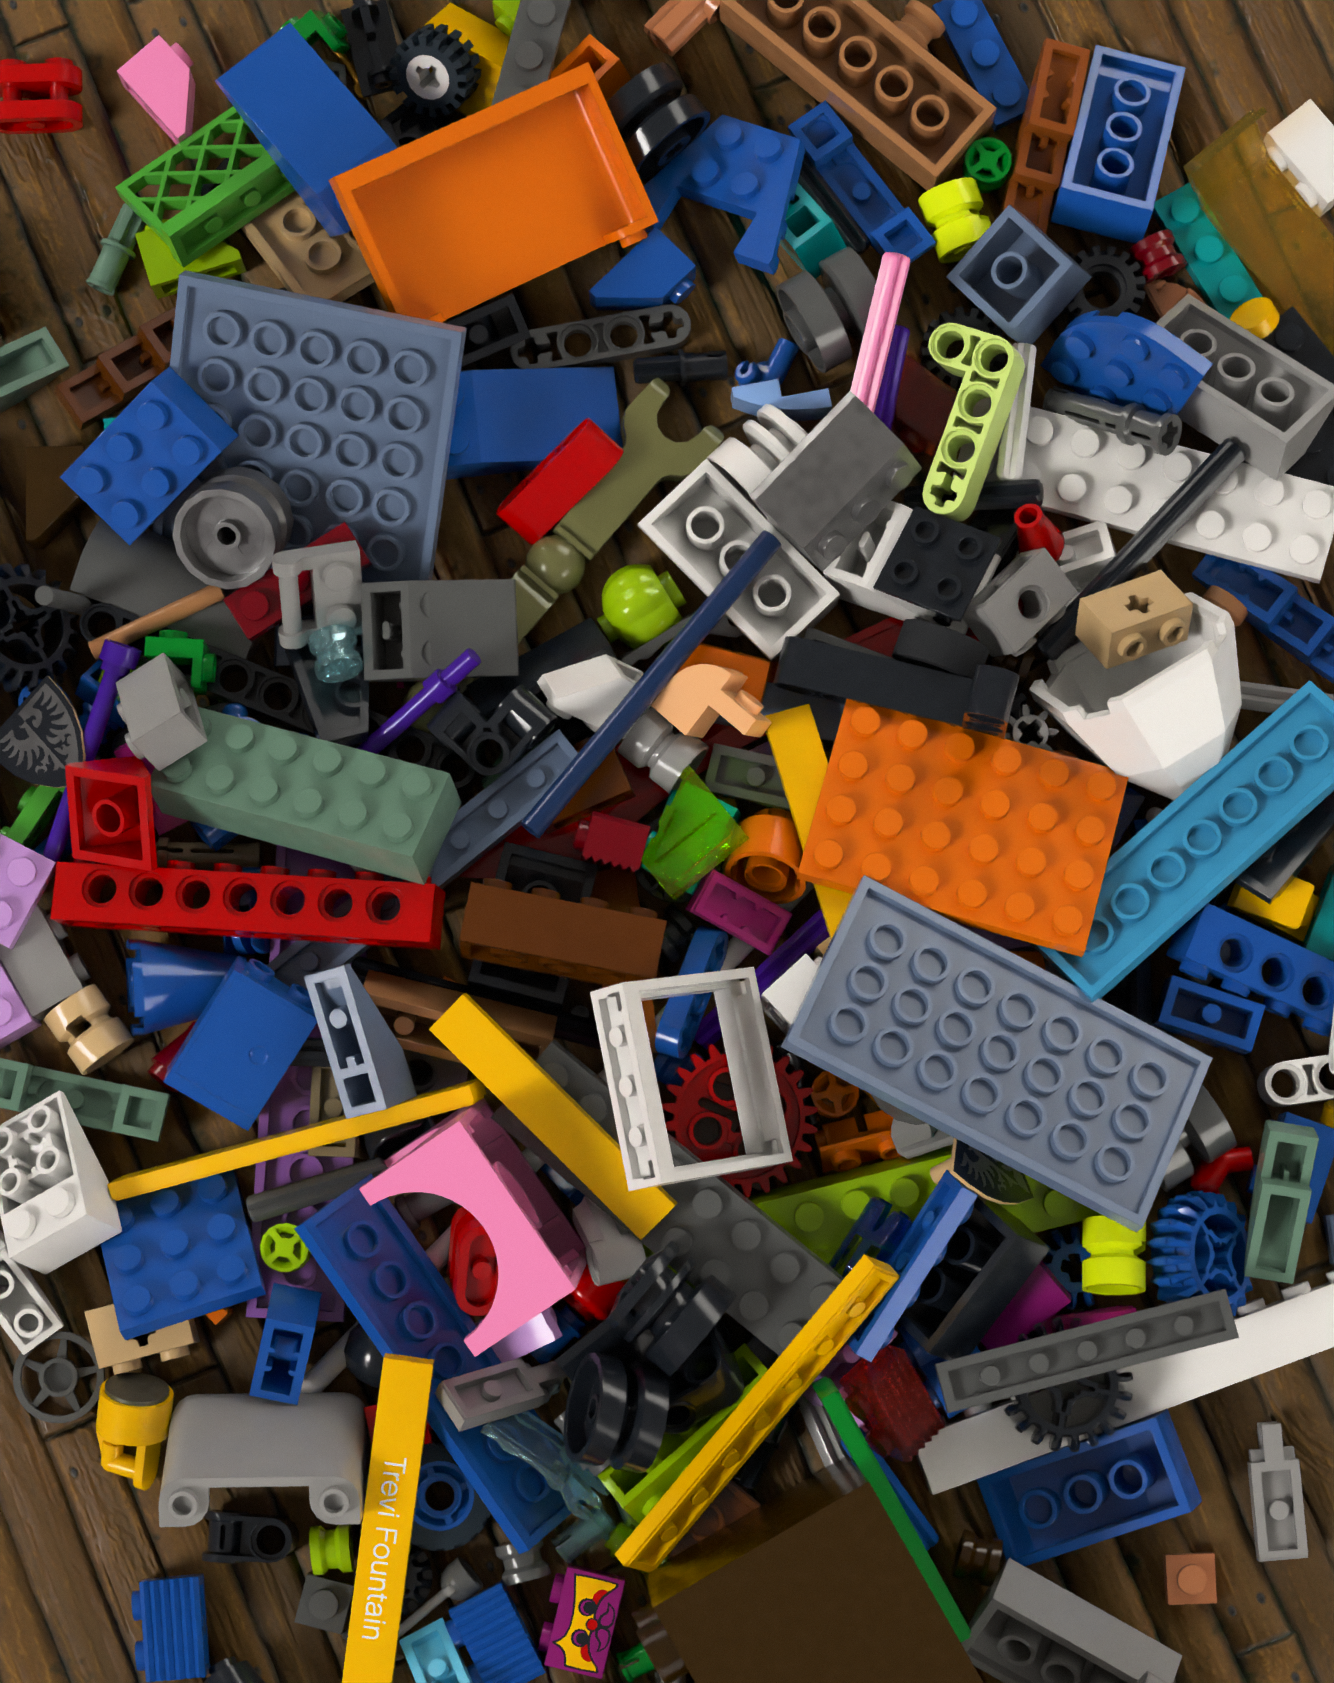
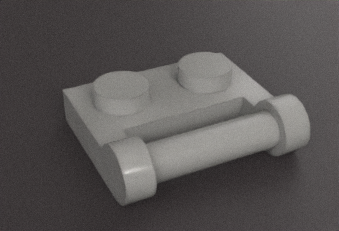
M356 540L286 550L273 555V573L279 578L283 623L278 629L279 644L283 648L299 649L306 646L308 642L363 634L360 549ZM305 570H310L314 619L309 620L301 619L298 575Z

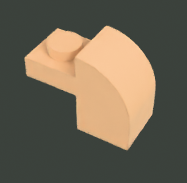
M698 664L681 670L671 678L651 704V707L685 736L703 738L720 715L746 736L761 738L772 723L760 713L764 706L755 697L744 690L739 691L748 679L746 675L734 669L711 664Z

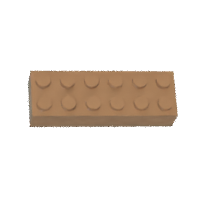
M720 0L719 20L818 102L822 103L826 100L846 125L927 191L942 184L965 158L969 146L974 141L981 139L992 127L997 108L865 0Z

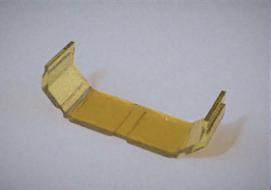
M1261 107L1258 111L1252 109L1183 167L1192 189L1197 193L1201 203L1199 206L1205 212L1209 221L1243 263L1261 281L1281 310L1285 312L1293 306L1334 356V236L1269 157L1257 124V120L1267 113L1264 107Z

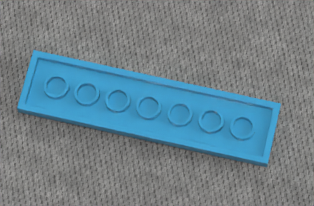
M1309 680L1222 757L1217 765L1204 773L1108 859L1083 957L1030 944L1069 983L1079 987L1092 1003L1098 998L1101 999L1334 791V701Z

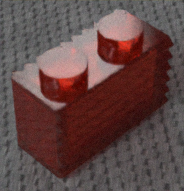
M888 1344L884 1349L878 1351L872 1362L862 1358L839 1381L844 1387L843 1390L848 1394L845 1398L847 1407L853 1415L865 1424L864 1427L869 1431L865 1436L866 1441L873 1451L881 1457L886 1458L890 1456L903 1462L912 1461V1456L919 1454V1449L925 1448V1443L932 1441V1436L938 1435L939 1430L945 1428V1422L903 1349Z

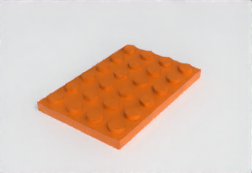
M846 699L796 879L853 894L860 879L865 875L953 922L1083 957L1128 777L1115 774L1107 766L1008 739H1001L1000 737L975 730L963 729V727L959 726L954 727L941 721L918 718L914 715H906L892 709L870 706L869 704Z

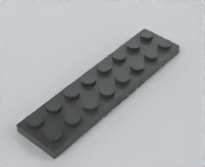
M553 1040L536 1062L619 1144L608 1083L556 1040ZM503 1103L491 1117V1119L651 1251L657 1253L672 1240L681 1249L668 1265L678 1271L690 1257L696 1260L695 1267L687 1280L696 1287L710 1275L715 1276L737 1295L726 1312L779 1356L844 1279L842 1275L721 1176L662 1185L661 1187L677 1202V1205L640 1240ZM667 1132L674 1167L703 1162Z

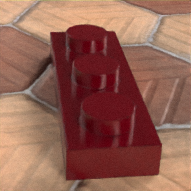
M343 522L304 547L356 540L360 549L361 572L373 565L346 522ZM273 567L259 580L247 587L239 588L223 599L247 639L251 642L282 622L279 578L273 573ZM310 570L302 571L298 575L301 610L312 603Z

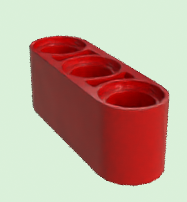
M586 418L506 496L497 508L496 514L527 543L533 545L616 465L622 457L624 449L594 421Z

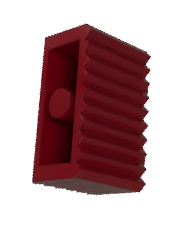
M593 811L589 821L584 819L579 821L572 849L581 851L580 858L582 861L589 859L592 864L598 861L601 867L608 864L610 869L617 866L620 872L626 869L631 874L640 868L650 826Z

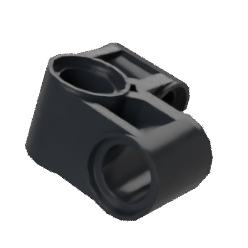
M523 684L516 687L500 703L493 716L487 715L473 701L463 695L458 687L457 691L444 703L426 725L438 740L455 751L473 770L482 775L490 776L505 773L521 760L551 730L558 717ZM492 739L497 741L503 749V759L497 766L489 763L485 756V747Z
M721 1318L671 1377L666 1374L669 1385V1408L664 1434L676 1435L688 1431L696 1423L721 1409L733 1405L743 1393L744 1379L734 1354L733 1340Z

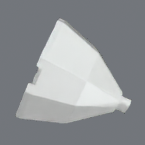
M1193 592L1185 593L1187 598L1193 603L1188 640L1139 657L1134 661H1128L1106 669L1089 649L1077 639L1058 659L1054 661L1049 659L1047 664L1051 676L1045 683L1043 679L1035 680L1029 688L1033 699L1044 710H1047L1048 714L1094 760L1103 766L1109 767L1115 774L1128 777L1129 782L1171 800H1175L1204 773L1217 765L1222 757L1229 752L1242 705L1234 622L1229 612Z

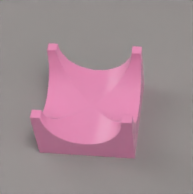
M484 1098L473 1105L458 1109L386 1158L385 1164L388 1168L359 1188L370 1206L389 1196L401 1193L423 1192L439 1195L464 1207L484 1227L490 1237L497 1257L498 1285L490 1311L483 1321L463 1340L474 1357L574 1291L587 1264L586 1247L582 1239L509 1133L491 1119L494 1112Z

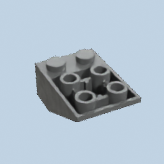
M515 579L415 580L361 583L365 681L377 683L424 681L435 670H444L467 648L474 650L478 654L481 663L463 679L519 676Z

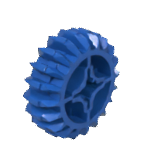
M1202 1190L1189 1191L1187 1194L1177 1195L1175 1198L1168 1199L1166 1207L1157 1210L1158 1221L1150 1224L1154 1234L1153 1239L1146 1242L1151 1249V1259L1146 1263L1152 1265L1154 1273L1150 1282L1159 1286L1157 1299L1166 1301L1167 1304L1226 1289L1232 1314L1236 1316L1237 1308L1246 1305L1245 1293L1253 1290L1249 1280L1250 1277L1243 1274L1248 1231H1245L1244 1228L1246 1222L1245 1215L1237 1214L1236 1203L1226 1201L1223 1194L1204 1193Z

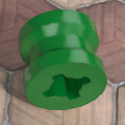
M983 137L974 141L969 146L962 166L963 178H974L980 193H992L999 190L1005 184L1012 164L1011 153L1008 147L1001 140L993 137ZM981 170L990 171V172L992 173V175H990V173H985V172H981V173H980L979 171H981Z

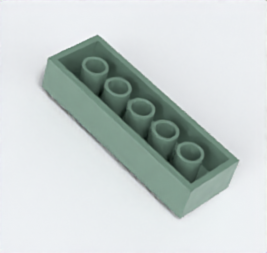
M198 707L208 741L161 771L154 768L150 776L152 796L163 814L423 885L426 883L461 804L450 773Z

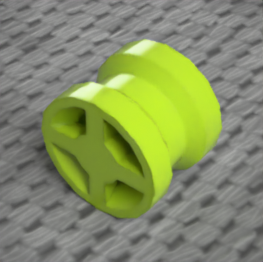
M289 1223L277 1224L269 1228L263 1235L260 1243V1253L265 1264L271 1269L279 1272H295L303 1268L310 1260L311 1252L294 1229L297 1225Z
M351 1524L338 1525L335 1529L325 1530L321 1525L311 1526L309 1530V1545L313 1575H324L328 1569L336 1568L340 1569L343 1573L354 1572V1545Z

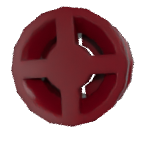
M1170 229L1147 236L1134 244L1128 251L1132 260L1140 263L1143 270L1141 276L1145 277L1146 284L1154 280L1167 279L1187 265L1184 256L1177 253L1173 246L1175 237Z

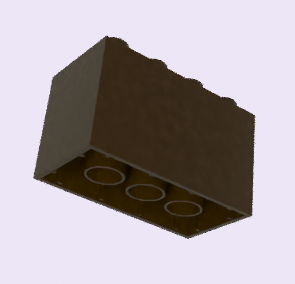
M849 1455L665 1561L652 1572L645 1573L644 1577L651 1602L632 1613L639 1627L636 1633L664 1683H672L689 1672L695 1683H983L870 1482Z

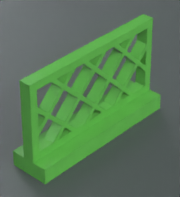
M234 106L115 187L119 197L169 247L173 258L183 268L295 191L262 144H244L247 133L252 131ZM223 133H236L232 145H213L214 139ZM259 157L242 170H238L241 158ZM209 158H229L227 170H207ZM185 159H198L195 171H175L176 165ZM221 183L204 196H200L203 184ZM191 184L189 196L168 197L171 185ZM147 185H160L157 197H137L135 194ZM165 210H182L165 223L162 222Z

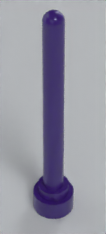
M104 640L99 658L103 660L100 668L105 671L83 733L85 761L96 759L118 694L116 682L127 676L131 669L136 670L142 653L139 649L117 641ZM67 787L64 789L43 851V856L56 863L62 859L70 835Z

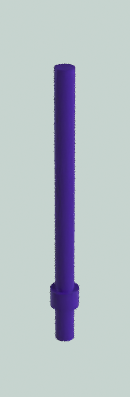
M467 648L444 670H435L423 681L424 688L368 737V741L362 742L356 749L379 754L436 702L444 703L457 691L456 685L481 663L478 654L474 650Z

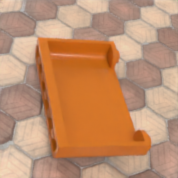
M589 62L328 180L388 311L441 323L607 244L619 240L622 248L639 242L648 237L645 228L659 222Z

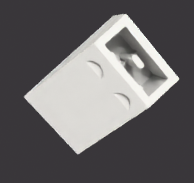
M890 501L879 512L877 518L868 524L845 548L844 552L829 564L823 571V575L840 593L839 599L902 621L917 619L938 624L933 620L935 612L873 588L913 509L905 505ZM994 555L973 598L990 583L1001 560L999 555ZM962 618L961 622L952 621L950 627L947 628L966 634L969 626Z
M60 1090L0 1125V1216L9 1259L45 1275L122 1232L116 1201L112 1200L107 1185L109 1181L64 1092Z

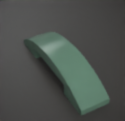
M0 1058V1108L23 1112L60 1090L64 1092L81 1126L160 1142L171 1094Z

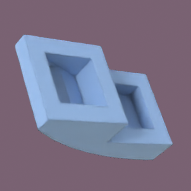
M774 379L736 386L731 389L732 408L757 416V411L765 404H771L778 408L793 421L823 419L832 409L828 388L782 397L779 380Z

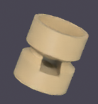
M96 984L88 985L72 994L53 1008L44 1018L45 1023L57 1040L70 1044L67 1054L82 1075H87L99 1069L122 1053L134 1041L133 1036L121 1019L108 1015L111 1005ZM89 1022L92 1026L86 1030L84 1024Z

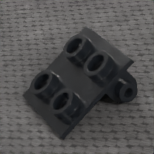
M915 506L873 588L935 612L933 620L942 626L950 627L952 621L961 622L1002 542V538Z

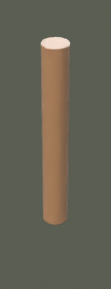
M208 585L88 642L89 648L97 660L99 659L105 639L129 645L222 601L226 594L223 588Z

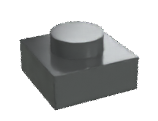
M310 1572L307 1573L294 1622L342 1635L353 1598L354 1584L321 1575L314 1576Z

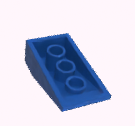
M288 23L217 78L215 82L328 235L333 237L346 234L351 229L328 180L397 149V146L293 25Z
M1100 45L1095 46L1078 111L1074 136L1070 141L1050 222L1134 244L1144 238L1155 205L1185 67Z
M614 367L461 371L446 480L533 470L586 418L594 421L622 448Z
M1168 1409L1114 1428L1115 1432L1111 1436L1105 1433L1097 1434L1099 1442L1097 1446L1091 1447L1084 1439L1080 1441L1078 1452H1071L1069 1447L1065 1446L1060 1448L1059 1451H1051L978 1478L977 1482L998 1539L1003 1540V1552L1006 1560L1011 1558L1023 1566H1028L1192 1512L1202 1502V1498Z

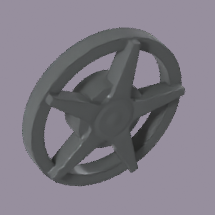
M56 1331L43 1342L61 1339L57 1357L44 1364L27 1358L36 1347L25 1355L20 1353L14 1366L13 1386L19 1402L32 1416L49 1423H67L84 1416L97 1404L100 1386L105 1381L106 1374L105 1368L99 1369L93 1344L76 1333ZM68 1340L81 1345L90 1354L95 1366L77 1367L72 1360L68 1359ZM24 1365L39 1373V1384L42 1390L32 1403L26 1396L22 1384ZM97 1373L95 1390L90 1400L81 1407L75 1393L80 1377ZM49 1396H64L75 1412L67 1415H52L39 1410L37 1407Z

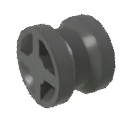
M543 1539L529 1551L521 1554L517 1552L511 1542L495 1546L496 1555L503 1560L505 1567L502 1575L504 1586L530 1581L551 1574L549 1563L542 1559L540 1551L544 1545Z

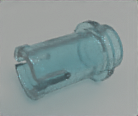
M597 1504L592 1509L587 1506L583 1509L585 1514L560 1534L551 1538L552 1544L557 1546L555 1549L566 1563L571 1564L575 1558L601 1538L606 1541L611 1538L610 1532L616 1526L601 1505Z

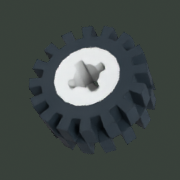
M427 24L422 29L418 28L394 50L396 53L391 57L389 63L395 66L389 71L390 80H399L393 87L396 95L403 91L407 95L402 103L407 107L413 102L416 103L415 113L423 115L429 109V116L437 118L442 113L444 116L449 115L455 109H458L476 91L479 85L476 81L481 77V69L474 68L480 62L478 53L471 56L468 53L474 45L469 39L462 44L459 38L463 33L457 29L448 35V25L440 24L435 29L433 24ZM430 67H432L433 70L431 74L429 72Z

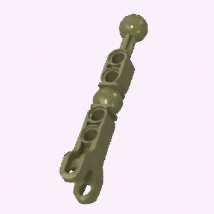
M660 378L653 379L628 406L622 416L620 436L624 453L620 460L571 508L554 528L552 535L542 537L531 546L526 555L525 566L522 565L511 578L516 580L518 645L556 602L559 594L570 592L579 585L584 576L585 564H588L657 484L665 481H683L722 443L724 434L712 425L704 427L698 435L688 442H674L664 437L658 428L657 413L666 402L670 389ZM476 678L462 679L456 685L457 689L459 687L460 692L463 694L467 690L466 685L472 683ZM417 681L408 688L402 699V707L424 688L423 681ZM436 702L410 726L433 735L426 724L444 703Z

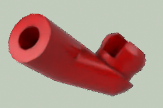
M1250 1147L1233 1148L1210 1164L1201 1159L1194 1170V1175L1191 1176L1190 1186L1193 1188V1191L1202 1190L1204 1193L1213 1192L1220 1194L1218 1188L1222 1185L1228 1173L1252 1170L1253 1157Z

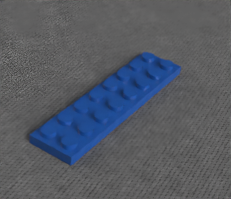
M369 1174L294 1229L383 1358L385 1353L435 1360L427 1422L517 1552L521 1554L529 1551L593 1494L534 1409L467 1430L458 1431L435 1395L439 1383L443 1380L502 1362L491 1347L474 1357L463 1340L477 1326L470 1316L458 1306L453 1291L388 1197L371 1206L359 1190L362 1185L374 1178L372 1174Z

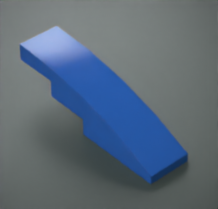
M1206 554L1192 572V577L1207 590L1211 585H1215L1235 596L1247 608L1248 616L1245 620L1306 666L1334 684V617L1300 596L1296 586L1273 571Z

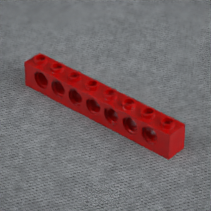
M74 859L73 862L57 861L50 919L67 927L440 950L445 891L436 884H432V878L429 876L425 885L404 879H402V882L384 881L383 874L364 871L355 872V879L337 878V872L326 869H308L307 876L289 875L290 869L277 866H261L260 873L242 872V866L228 863H215L213 871L196 870L195 863L169 860L167 861L166 868L157 867L153 871ZM115 881L116 893L114 897L106 903H101V889L105 884ZM161 884L163 887L162 898L155 905L148 906L146 902L148 891L154 885ZM209 887L210 898L207 904L202 908L194 909V894L200 888ZM249 890H256L257 902L255 906L249 911L241 912L239 902L242 895ZM303 892L305 897L303 908L296 914L288 915L286 911L288 899L295 893ZM351 895L352 908L349 913L343 917L335 918L333 913L335 902L342 896ZM398 898L400 901L399 913L393 919L383 921L380 915L382 905L389 899Z

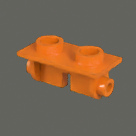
M883 1110L864 1114L867 1131L860 1133L854 1117L823 1124L822 1130L814 1133L818 1151L820 1150L823 1173L832 1170L843 1172L855 1169L861 1163L880 1158L890 1160L901 1157L902 1155L897 1153L891 1138L893 1117Z

